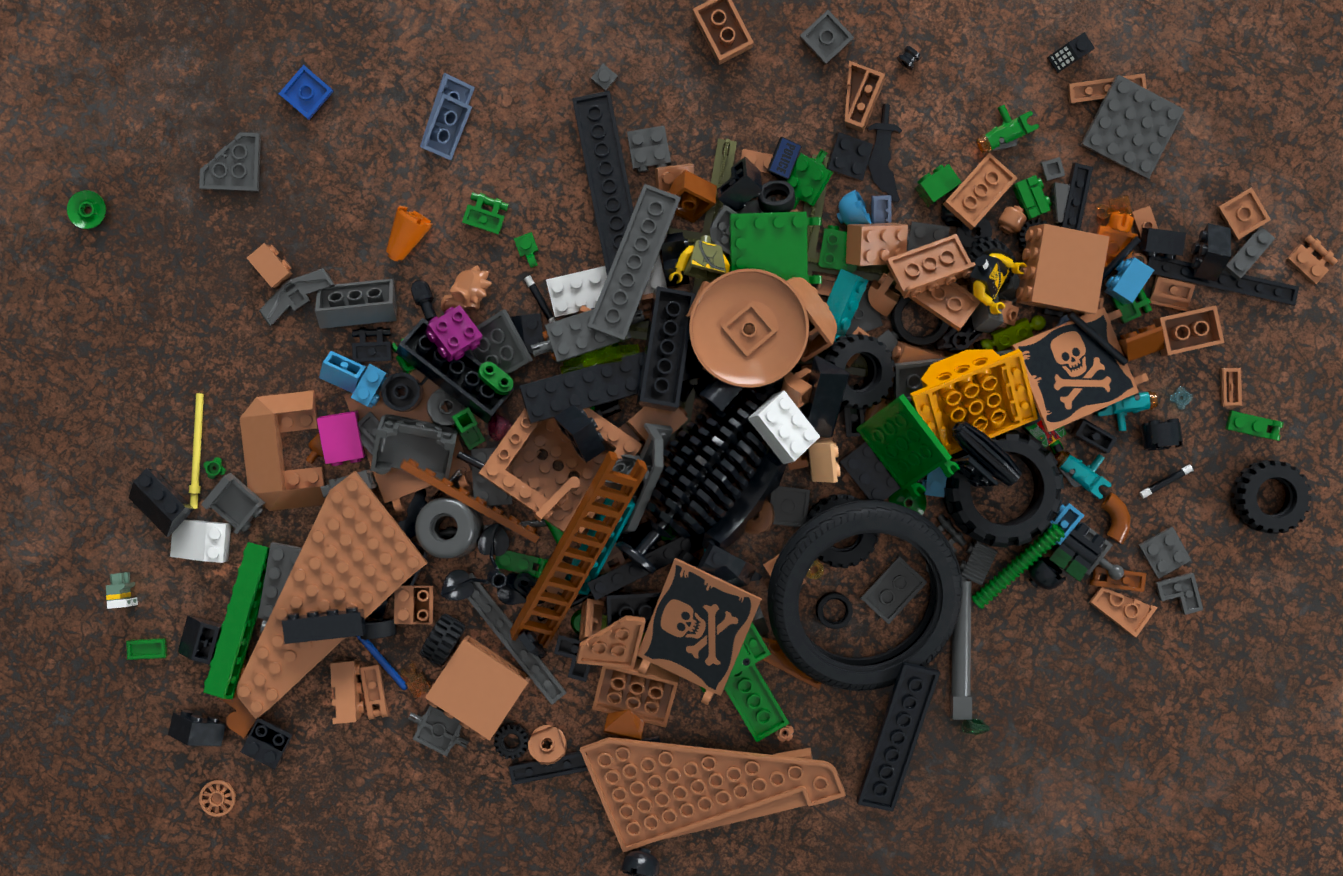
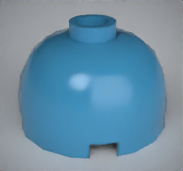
M854 190L842 197L838 205L839 213H837L841 224H872L870 214L866 212V205L858 191Z

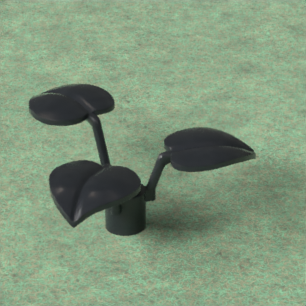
M499 523L492 524L481 533L477 546L482 555H490L494 569L488 573L487 579H469V574L464 570L457 569L451 571L443 582L441 589L442 597L455 601L464 600L474 592V586L471 582L490 583L497 588L498 599L506 605L526 602V597L516 590L514 586L515 578L518 574L509 573L505 576L496 565L493 555L501 556L508 550L509 537Z

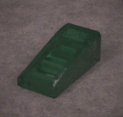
M974 718L972 720H963L962 732L981 735L989 732L990 727L983 720Z

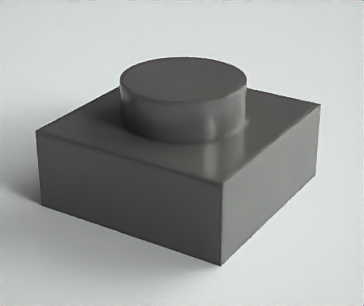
M602 64L591 77V80L604 91H607L618 78V75Z
M1060 157L1040 163L1045 182L1065 176Z

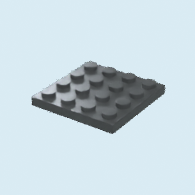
M1118 74L1115 76L1081 145L1139 176L1149 179L1185 109Z

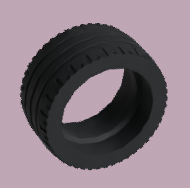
M900 296L891 311L890 317L892 329L899 336L900 340L919 347L928 346L940 340L949 326L940 318L935 330L929 335L920 337L908 333L901 319L903 309L912 299L909 297L904 299L903 296Z

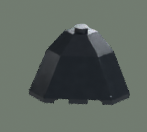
M709 543L697 566L698 569L739 588L749 584L757 567Z

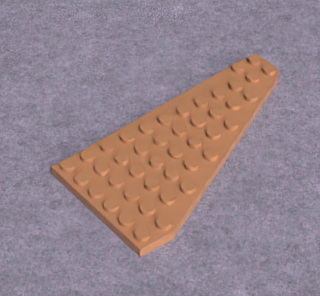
M356 471L329 491L238 682V698L255 719L269 710L345 639L336 638L285 644L282 620L287 617V614L299 613V616L307 615V612L310 611L326 613V610L329 609L346 611L348 607L357 606L358 609H364V617L366 619L408 578L428 563Z
M612 737L580 748V752L623 853L656 841L798 807L826 803L846 796L836 768L831 763L823 760Z

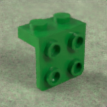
M833 225L823 228L819 266L855 272L857 265L846 264L847 231H840L839 226Z

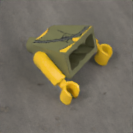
M704 235L680 254L675 266L677 269L670 274L669 281H672L675 274L678 276L677 283H680L683 278L681 272L684 271V275L712 282L723 274L728 273L730 264L723 254L722 247L712 244L711 237Z

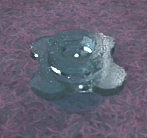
M1178 387L1177 392L1170 396V401L1175 402L1179 409H1185L1186 405L1193 400V395L1185 391L1184 387Z

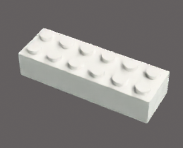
M660 255L657 258L643 295L654 293L657 286L667 288ZM605 266L546 280L556 319L578 314L582 305L591 310L595 308L607 278Z

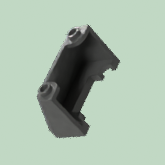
M383 415L377 428L370 471L383 475L390 472L391 468L401 469L400 464L403 458L407 461L411 458L418 462V467L423 470L429 468L437 473L436 477L441 480L443 477L449 480L458 430L451 426L444 427L416 419Z

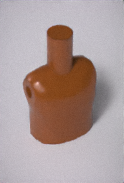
M318 432L308 444L312 452L306 461L310 464L315 461L318 455L324 457Z

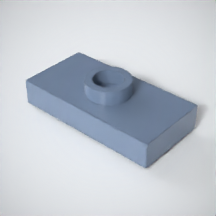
M891 195L871 196L872 224L891 223Z

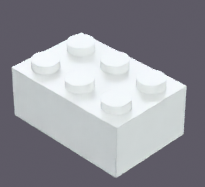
M785 391L773 394L748 417V420L783 464L796 461L820 437Z

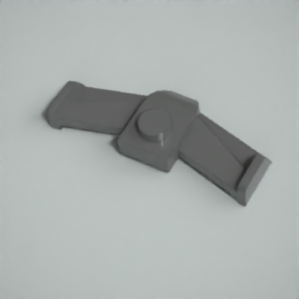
M323 268L294 279H289L281 284V287L264 304L259 312L269 327H271L289 306L294 311H297L311 301L307 294L335 284Z

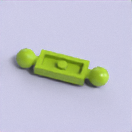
M1040 315L1034 316L1030 323L1027 318L1016 321L1015 326L1007 325L1006 328H1000L991 332L992 340L982 339L980 341L981 345L986 349L996 347L997 351H1002L1011 347V345L1033 337L1032 330H1042L1046 326V320Z

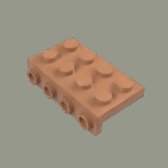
M957 234L886 260V264L904 299L910 296L911 298L917 297L926 290L933 291L945 283L950 285L962 277L964 279L968 278L975 267V262L971 263Z

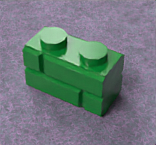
M1036 175L1012 185L1019 205L1027 217L1026 221L1051 210V201L1048 196L1044 195L1042 190L1044 189V184L1040 178L1037 179Z

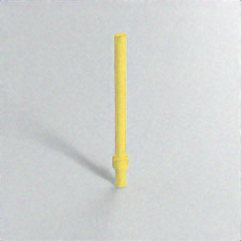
M196 393L191 485H189V493H191L190 505L194 509H198V493H201L199 475L204 394Z

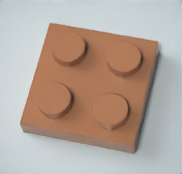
M1252 187L1217 207L1228 228H1231V233L1235 240H1239L1271 220Z

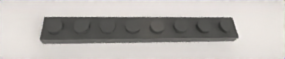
M470 573L469 579L476 578V576L473 573ZM471 582L474 586V592L467 599L551 705L555 703L567 691L539 656L530 653L518 638L516 641L512 640L510 630L513 623L480 582Z

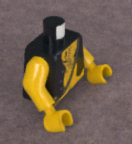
M991 253L989 256L983 254L975 260V267L970 275L973 295L984 305H989L990 312L994 315L1002 314L998 309H1005L1004 303H994L993 301L1010 272L1009 268H1011L1014 274H1024L1020 272L1019 266L1027 267L1025 263H1014L1012 259L999 253Z

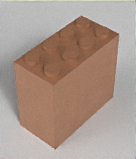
M1049 224L1030 226L1025 235V240L1027 241L1026 248L1022 253L1023 263L1027 267L1020 269V272L1024 274H1019L1020 284L1016 290V303L1068 313L1073 311L1078 315L1097 314L1109 236Z
M467 635L425 698L432 707H439L444 710L443 713L451 719L455 717L460 721L459 724L468 730L470 728L473 729L479 738L490 741L528 684L530 677L527 673Z

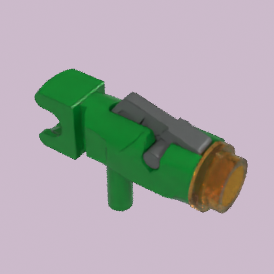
M1005 105L998 107L1003 119V125L995 126L987 134L980 135V138L976 140L982 153H989L1016 146L1018 138L1039 129L1038 124L1031 126L1027 123V119L1033 115V112L1029 111L1012 120Z

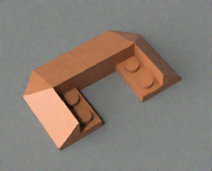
M314 390L256 397L240 417L247 487L265 502L264 507L269 511L323 505L326 499L321 491V487L325 486L323 467L285 471L281 433L318 429Z

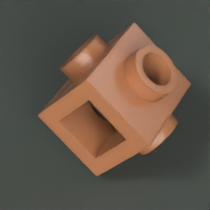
M1001 299L1000 302L1005 305V309H1001L1004 323L998 327L1015 326L1019 307L1013 306L1011 301Z

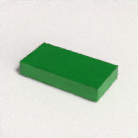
M166 638L126 641L127 660L167 658Z

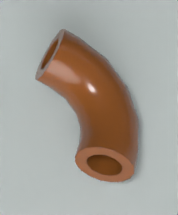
M1110 492L1101 504V508L1111 517V527L1106 535L1123 545L1131 528L1130 514L1126 504L1117 495Z

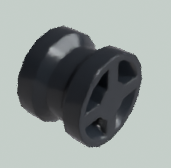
M906 46L904 53L900 54L897 60L905 68L912 70L914 63L922 57L914 48Z

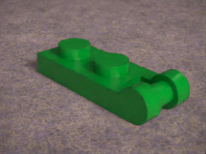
M1230 411L1226 430L1280 441V428H1283L1284 422ZM1268 426H1273L1271 433H1267Z
M507 550L503 555L496 556L495 562L497 567L501 569L528 573L539 578L548 559ZM534 563L539 564L538 571L533 570Z

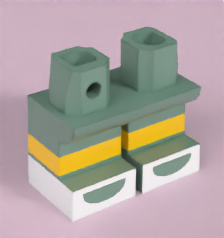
M130 572L110 574L111 585H106L107 609L138 605L137 597L131 598L130 588L135 586V582H130Z

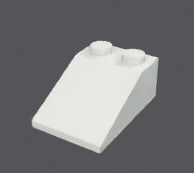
M185 519L172 533L170 557L217 563L229 561L231 524Z

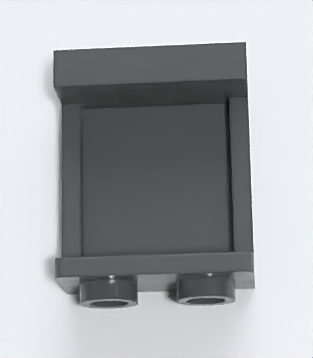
M232 473L223 476L201 505L206 510L209 508L215 510L235 528L234 533L237 535L242 531L245 533L251 527V520L260 516L265 502Z

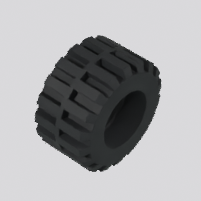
M986 237V240L980 238L978 243L974 241L972 243L973 246L966 249L971 263L975 262L981 255L989 256L991 253H999L1012 259L1013 262L1016 261L1012 251L996 238ZM1009 268L1010 272L1004 281L1006 283L1010 281L1008 278L1014 275L1011 268Z
M446 613L443 614L424 642L420 655L439 667L444 665L464 633L465 624Z

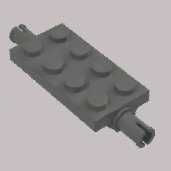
M592 309L546 324L547 340L530 345L534 357L551 351V353H554L558 363L623 341L587 327L594 311ZM642 309L636 311L632 324L645 321ZM628 332L625 341L631 339L630 332Z

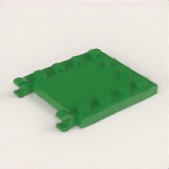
M806 211L729 214L730 272L739 269H760L771 272L785 281L792 277H801L810 284H822V276L808 275L807 225H822L821 217H807Z
M904 394L856 428L902 490L907 488L913 499L926 491L925 487L920 483H916V481L939 466L946 477H950L954 474L953 472L960 469L956 462L950 461L952 456Z

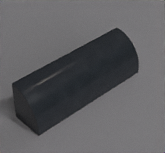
M714 377L700 392L699 396L713 411H723L743 387L729 385Z

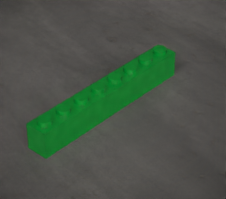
M248 542L244 549L243 560L238 568V577L232 588V597L227 605L226 617L221 625V634L215 646L214 657L210 662V670L204 682L203 693L222 699H233L260 608L269 547Z

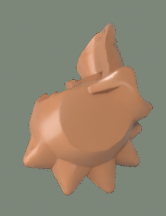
M476 265L472 269L461 272L450 289L451 295L443 297L440 306L441 310L445 312L451 307L456 308L459 305L463 309L472 310L475 308L479 310L480 301L487 296L486 289L492 285L487 280L489 271H480L479 266Z

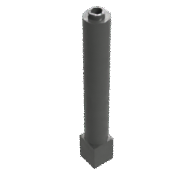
M962 577V605L957 624L952 633L950 717L953 720H972V581Z

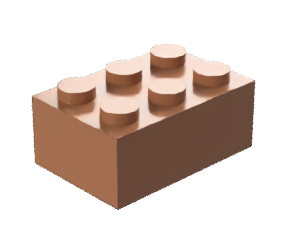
M709 0L693 8L692 15L718 65L753 48L754 42L732 0Z
M899 223L847 224L846 264L858 266L887 265L886 260L888 258L907 252L908 225Z
M1216 305L1153 319L1155 327H1163L1164 349L1160 350L1161 356L1224 343Z

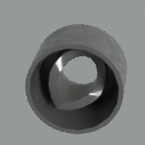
M441 497L428 502L419 512L415 523V533L420 546L430 555L443 559L461 558L473 552L477 548L478 538L483 532V520L480 513L451 497ZM452 517L458 526L457 533L453 538L444 540L440 536L439 526L443 520Z

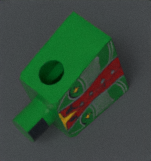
M1042 420L1031 426H1021L1027 434L1041 441L1044 447L1050 446L1054 454L1064 449L1059 441L1060 438L1066 435L1064 426L1048 433L1044 428Z

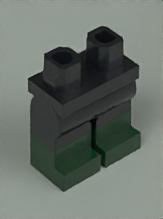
M1084 523L1073 529L1048 558L1079 582L1101 553V547L1106 540L1097 533L1091 541L1085 538L1091 528ZM1075 555L1074 559H1073V560L1070 562V564L1067 566V564L1069 563V561H1070V560L1072 559V557Z

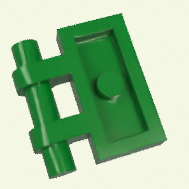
M472 192L470 199L477 202L475 206L467 205L462 223L499 235L505 216L498 213L500 209L507 211L509 204L502 202L498 198L495 200L486 197V194L483 193L477 194ZM483 204L492 206V212L482 209Z
M1143 288L1138 294L1140 301L1137 303L1134 300L1133 303L1122 304L1110 296L1116 310L1120 309L1123 315L1120 317L1122 324L1142 316L1139 310L1141 307H1143L1145 313L1152 311L1151 301L1149 297H1146Z

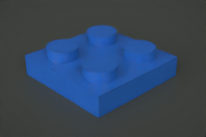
M303 65L279 92V95L310 120L334 90Z

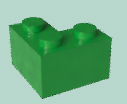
M941 164L933 170V175L927 173L917 181L919 185L914 189L927 207L962 183L949 164L945 167Z

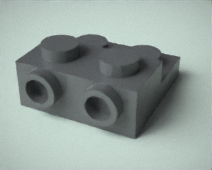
M665 125L627 132L633 171L637 170V173L649 171L648 168L671 165Z

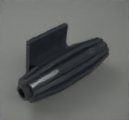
M959 421L953 426L952 436L967 455L951 459L950 461L958 464L960 469L957 472L962 475L964 474L971 485L975 487L997 486L999 482L994 478L1007 486H1012L1022 475L1021 470L1011 457L989 436L966 421Z

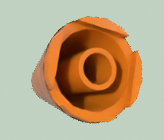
M401 205L396 210L386 249L388 257L397 262L404 260L433 226V223H430L431 221L416 211L408 212V208Z

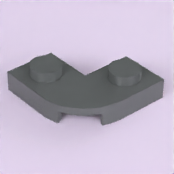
M723 205L711 223L710 237L715 245L721 246L723 252L730 256L729 214L737 212Z

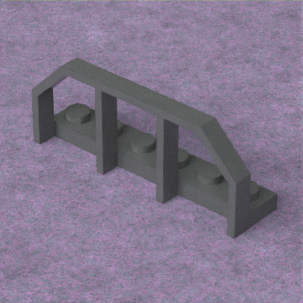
M644 424V428L649 436L640 456L634 457L636 460L645 461L648 470L632 497L636 506L626 523L627 526L623 528L620 535L635 532L663 470V451L673 432L671 426Z

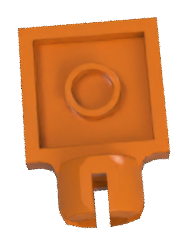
M1112 212L1109 223L1106 226L1099 225L1097 234L1109 236L1105 267L1135 236L1138 237L1137 234L1131 231L1134 218L1128 214ZM1133 251L1123 261L1130 259Z

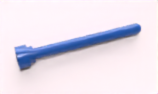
M356 636L402 690H407L408 684L370 640H364L360 636Z

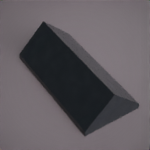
M816 355L808 383L813 386L808 403L802 406L801 412L820 437L831 438L850 373Z

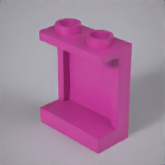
M358 410L317 418L325 464L331 463V466H338L343 464L342 461L350 460V463L362 461L361 458L366 456V453L363 451L357 420L359 418Z

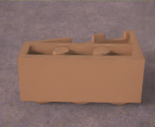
M849 61L845 126L864 133L884 85L885 74Z
M357 659L338 660L330 663L331 688H333L334 692L332 706H335L336 718H332L333 724L356 722L362 716V713H365L364 701L361 702L360 694H363L362 682H359L358 676L361 675L360 663H357Z

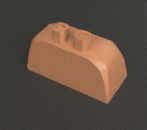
M792 277L787 282L801 297L809 321L808 341L800 358L802 362H806L833 345L837 333V323L832 312L829 310L830 307L820 298L816 288L801 277Z

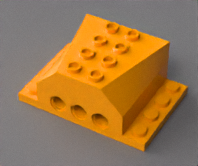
M993 349L965 350L931 364L921 378L923 388L910 393L913 407L950 455L963 450L952 436V428L959 421H966L990 438H993L1038 419L1023 354L1019 349L1002 356Z

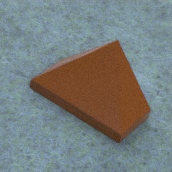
M629 709L608 713L603 732L641 741L645 722Z

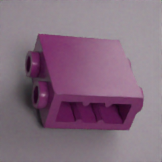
M460 305L456 308L451 307L447 309L444 315L439 318L437 316L432 318L428 322L426 330L428 339L436 344L439 354L446 358L448 362L453 359H460L465 355L464 352L469 349L471 351L480 346L483 336Z

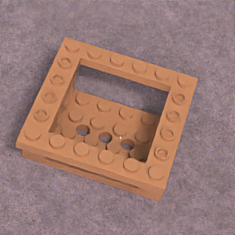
M590 408L583 409L588 418L592 417L598 426L596 430L602 435L604 441L616 449L614 452L617 454L618 460L622 459L621 455L624 454L633 456L637 454L642 447L641 443ZM524 409L480 470L479 475L534 513H537L569 480L568 475L571 472H576L580 480L578 489L570 491L566 495L568 499L561 506L557 504L552 509L554 513L546 520L564 533L607 453L603 451L586 463L576 453L570 439L561 432L555 418L530 424L526 409ZM539 450L545 451L548 455L547 459H538L537 452ZM560 461L563 464V469L561 471L554 470L552 466L554 462ZM597 496L595 502L603 503L606 498ZM589 511L586 517L593 518L595 513ZM580 527L578 533H582L585 528Z

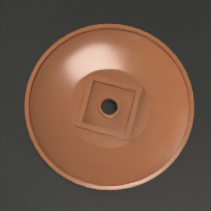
M739 269L716 278L701 292L694 304L690 317V340L698 360L715 378L736 387H761L783 378L799 362L808 341V315L801 297L787 281L768 271ZM747 324H752L755 327V331L751 335H747L743 331L744 326Z

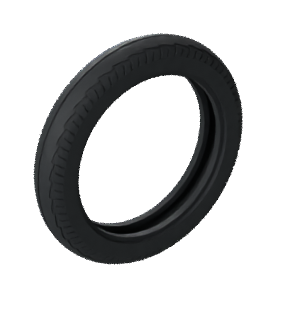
M862 500L832 507L813 517L800 527L785 544L774 564L769 580L767 595L769 621L775 639L783 653L807 676L827 686L843 690L868 691L881 689L895 684L902 662L926 667L944 648L959 618L963 595L962 576L956 555L950 543L942 532L921 514L902 505L886 501ZM883 533L899 537L920 551L927 564L930 576L928 606L916 629L907 639L893 649L871 657H843L832 654L815 644L804 632L799 616L801 586L814 561L835 543L854 535Z

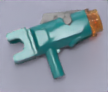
M1138 390L1139 393L1095 412V416L1117 414L1119 431H1126L1125 416L1127 413L1133 412L1135 414L1146 409L1153 410V408L1158 406L1157 394L1155 392L1151 393V391Z
M1061 450L1054 456L1058 461L1057 468L1073 487L1082 486L1095 498L1102 499L1103 495L1099 492V486H1112L1109 481L1095 473L1105 459L1101 454H1098L1091 465L1087 466L1082 463V460L1070 455L1068 451Z

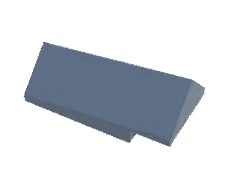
M446 73L443 74L420 147L422 149L452 160L472 106L468 104L475 87Z

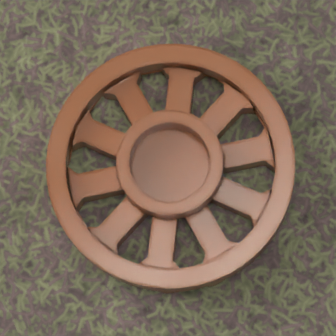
M214 780L207 783L199 794V803L203 811L215 817L223 816L230 812L236 802L235 790L228 782L223 780ZM227 789L230 790L229 793L224 794ZM210 802L209 807H206L205 804Z

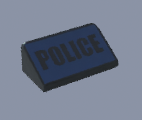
M780 137L767 171L779 180H788L802 146L789 139Z

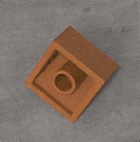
M684 170L673 181L668 191L681 197L675 214L692 223L716 204L717 186L687 170Z

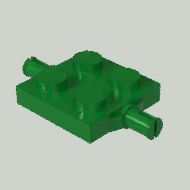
M820 149L816 159L809 158L800 153L790 178L785 180L794 188L795 205L793 209L796 208L800 200L814 206L831 178L833 172L822 163L828 154L824 150Z

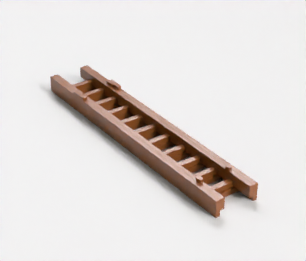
M608 451L534 588L529 592L526 602L510 630L512 640L516 641L520 632L526 629L540 633L538 636L539 644H543V648L548 647L648 470L645 461L637 459L630 474L626 475L612 470L618 457L615 452ZM608 480L623 486L619 491L603 485ZM597 496L614 500L612 506L595 502ZM590 511L605 515L603 521L586 517V515ZM580 527H584L597 532L593 537L578 533ZM572 541L589 545L586 551L569 546ZM564 556L581 560L578 566L561 562ZM555 571L571 574L572 577L568 581L553 577ZM547 586L564 589L562 595L546 592L545 589ZM539 600L556 604L553 610L537 606ZM531 615L548 618V620L543 624L531 621L529 618Z

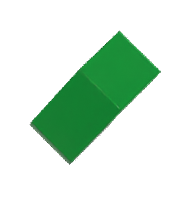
M469 407L451 416L468 450L486 441Z

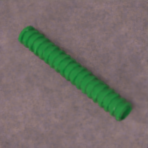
M1053 523L1052 527L1047 529V532H1044L1042 536H1038V540L1035 539L1033 544H1029V548L1026 547L1024 552L1021 551L1020 556L1017 555L1015 560L1012 559L1011 564L1008 563L1007 567H1003L1002 572L999 571L998 575H994V579H990L989 583H985V587L980 588L981 591H976V595L973 594L971 596L973 602L979 608H985L984 605H988L989 601H993V597H997L998 593H1002V589H1006L1007 585H1011V581H1015L1016 577L1019 578L1020 573L1023 574L1025 569L1028 570L1029 565L1032 566L1034 561L1037 562L1038 557L1041 558L1043 553L1046 554L1047 549L1050 550L1052 545L1055 546L1056 541L1059 542L1061 537L1064 538V531L1057 524Z

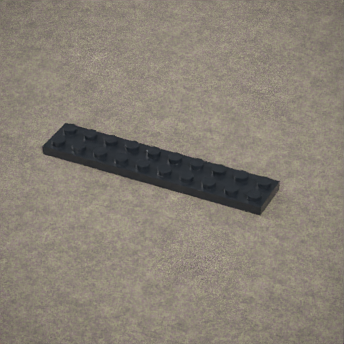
M610 91L575 97L572 100L608 276L634 209Z
M690 339L688 341L682 382L710 375L707 371L703 370L702 364L695 355ZM644 352L520 385V392L530 424L554 418L573 404L580 410L638 395Z

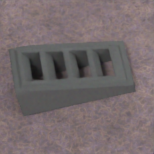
M1057 182L1051 184L1053 222L1055 225L1063 222L1070 189L1069 185Z

